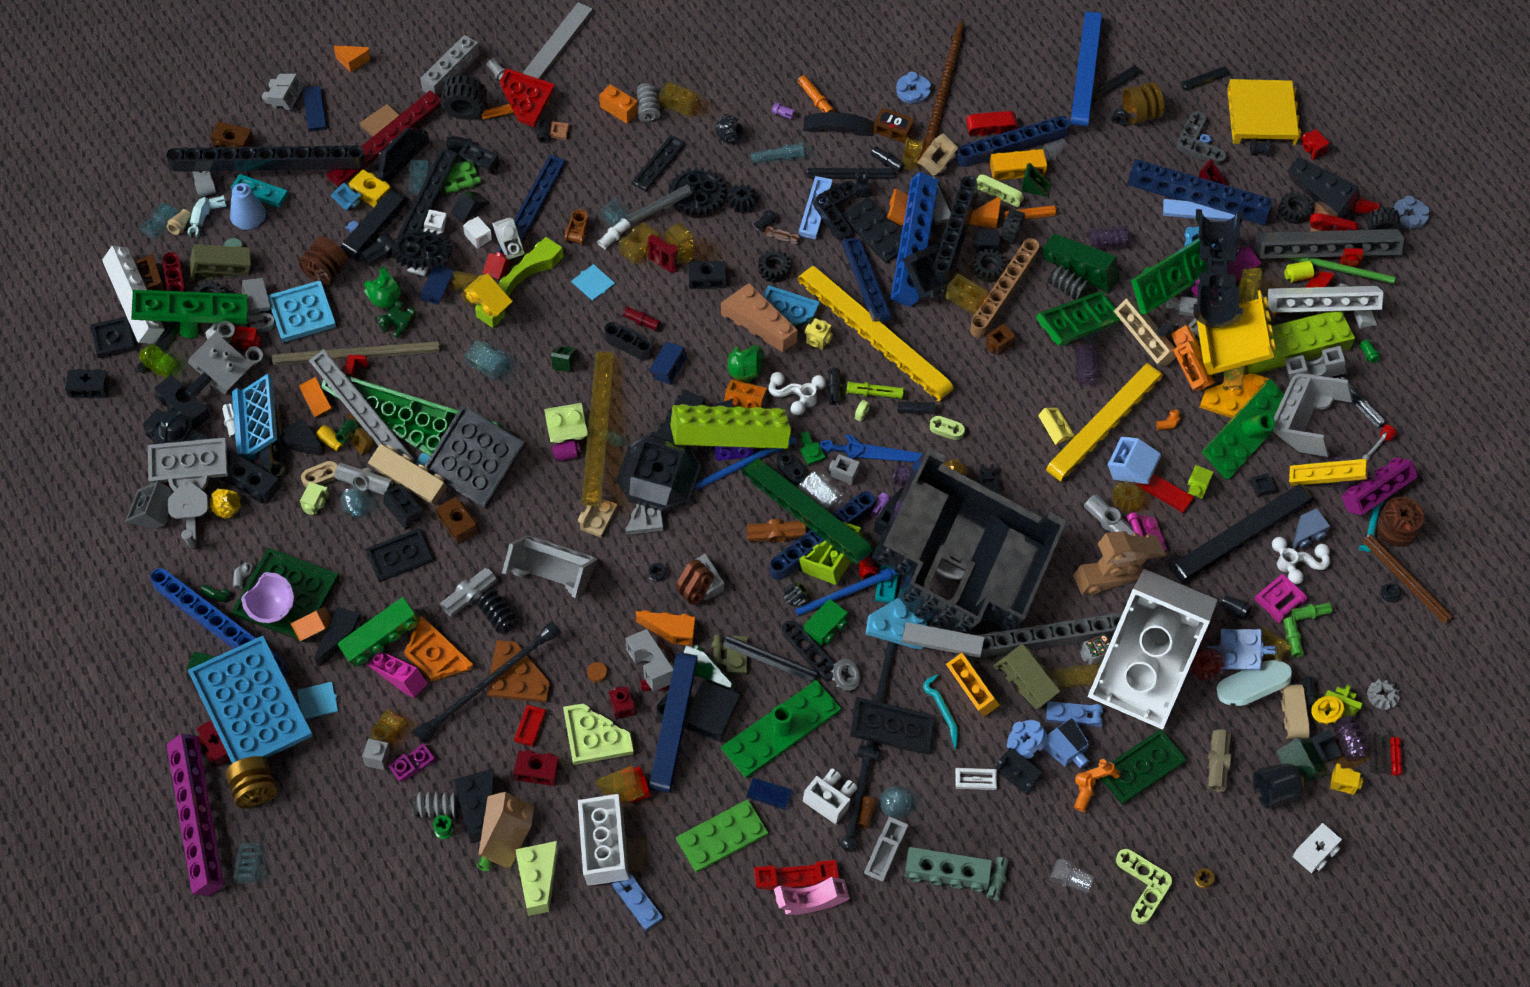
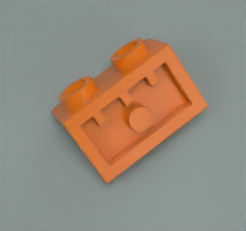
M731 380L726 389L724 401L732 399L735 407H761L767 388Z

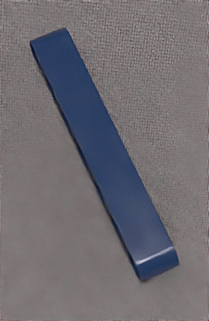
M1059 116L962 145L958 150L957 163L962 167H968L990 160L991 154L1022 151L1065 138L1069 133L1070 119L1066 116Z
M863 491L832 515L842 523L846 522L856 525L874 509L875 497L871 492ZM810 530L771 560L770 576L775 580L784 579L801 566L799 559L803 555L807 556L813 551L815 545H820L825 540Z
M677 652L650 778L649 789L671 792L670 784L673 783L698 655Z

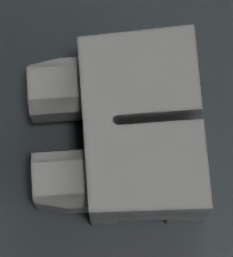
M279 74L276 79L270 80V91L264 92L262 99L265 103L271 104L275 109L277 106H283L285 110H291L297 100L296 97L299 96L304 85L297 74Z

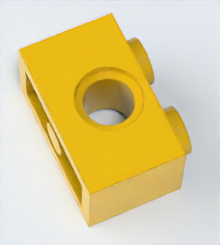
M362 170L349 182L350 189L356 194L360 192L362 194L360 199L373 207L391 190L387 182H382L374 174L368 173L365 170Z

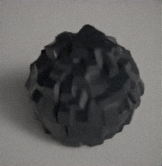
M727 115L717 122L715 126L716 136L723 143L732 144L742 138L743 128L741 124L737 123L738 118Z

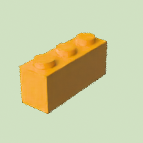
M1043 149L991 154L990 168L993 179L1024 178L1028 163H1031L1045 176L1047 163Z
M960 653L946 664L983 717L1000 706L963 653Z

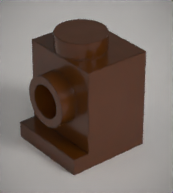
M1002 324L987 334L986 348L989 352H995L998 355L1014 345L1015 335Z

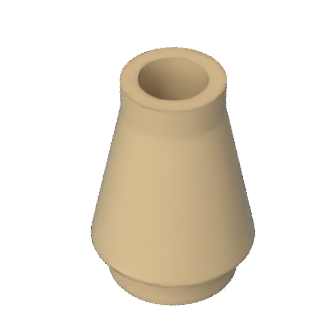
M183 209L180 213L169 219L167 224L169 232L174 235L182 233L191 217V213Z

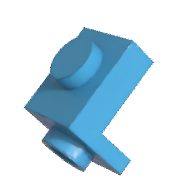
M343 183L331 194V197L342 208L348 210L350 207L354 209L360 203L359 198L362 194L360 192L356 194Z

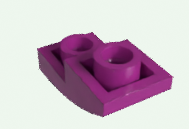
M422 743L408 755L404 753L388 766L398 781L402 782L435 762L436 758L428 747Z

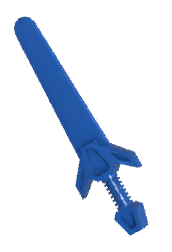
M845 435L849 443L844 446L841 444L833 445L831 440L821 441L820 443L822 451L828 453L833 450L837 452L843 451L847 453L848 456L846 457L853 460L856 458L916 462L922 455V453L861 444L852 435Z

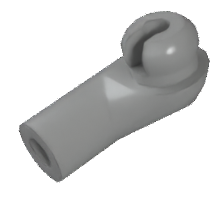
M246 562L235 569L233 577L234 589H243V580L253 571L252 563Z

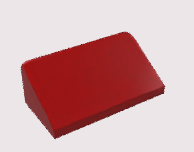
M1316 271L1305 288L1328 287L1334 274Z

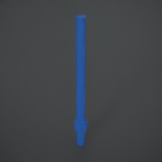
M793 435L789 437L788 446L796 442ZM765 448L697 481L695 489L698 490L746 467L755 458L762 459L772 453H779L784 448Z
M892 568L883 569L877 575L796 608L795 611L800 616L823 606L829 599L832 601L838 600L880 581H888L898 573Z

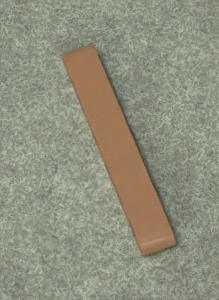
M1031 238L1023 242L972 318L970 327L972 336L981 338L986 335L1036 260L1039 251L1037 240Z

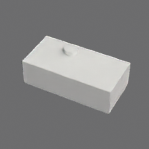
M619 794L578 800L583 875L587 885L629 880L623 805Z

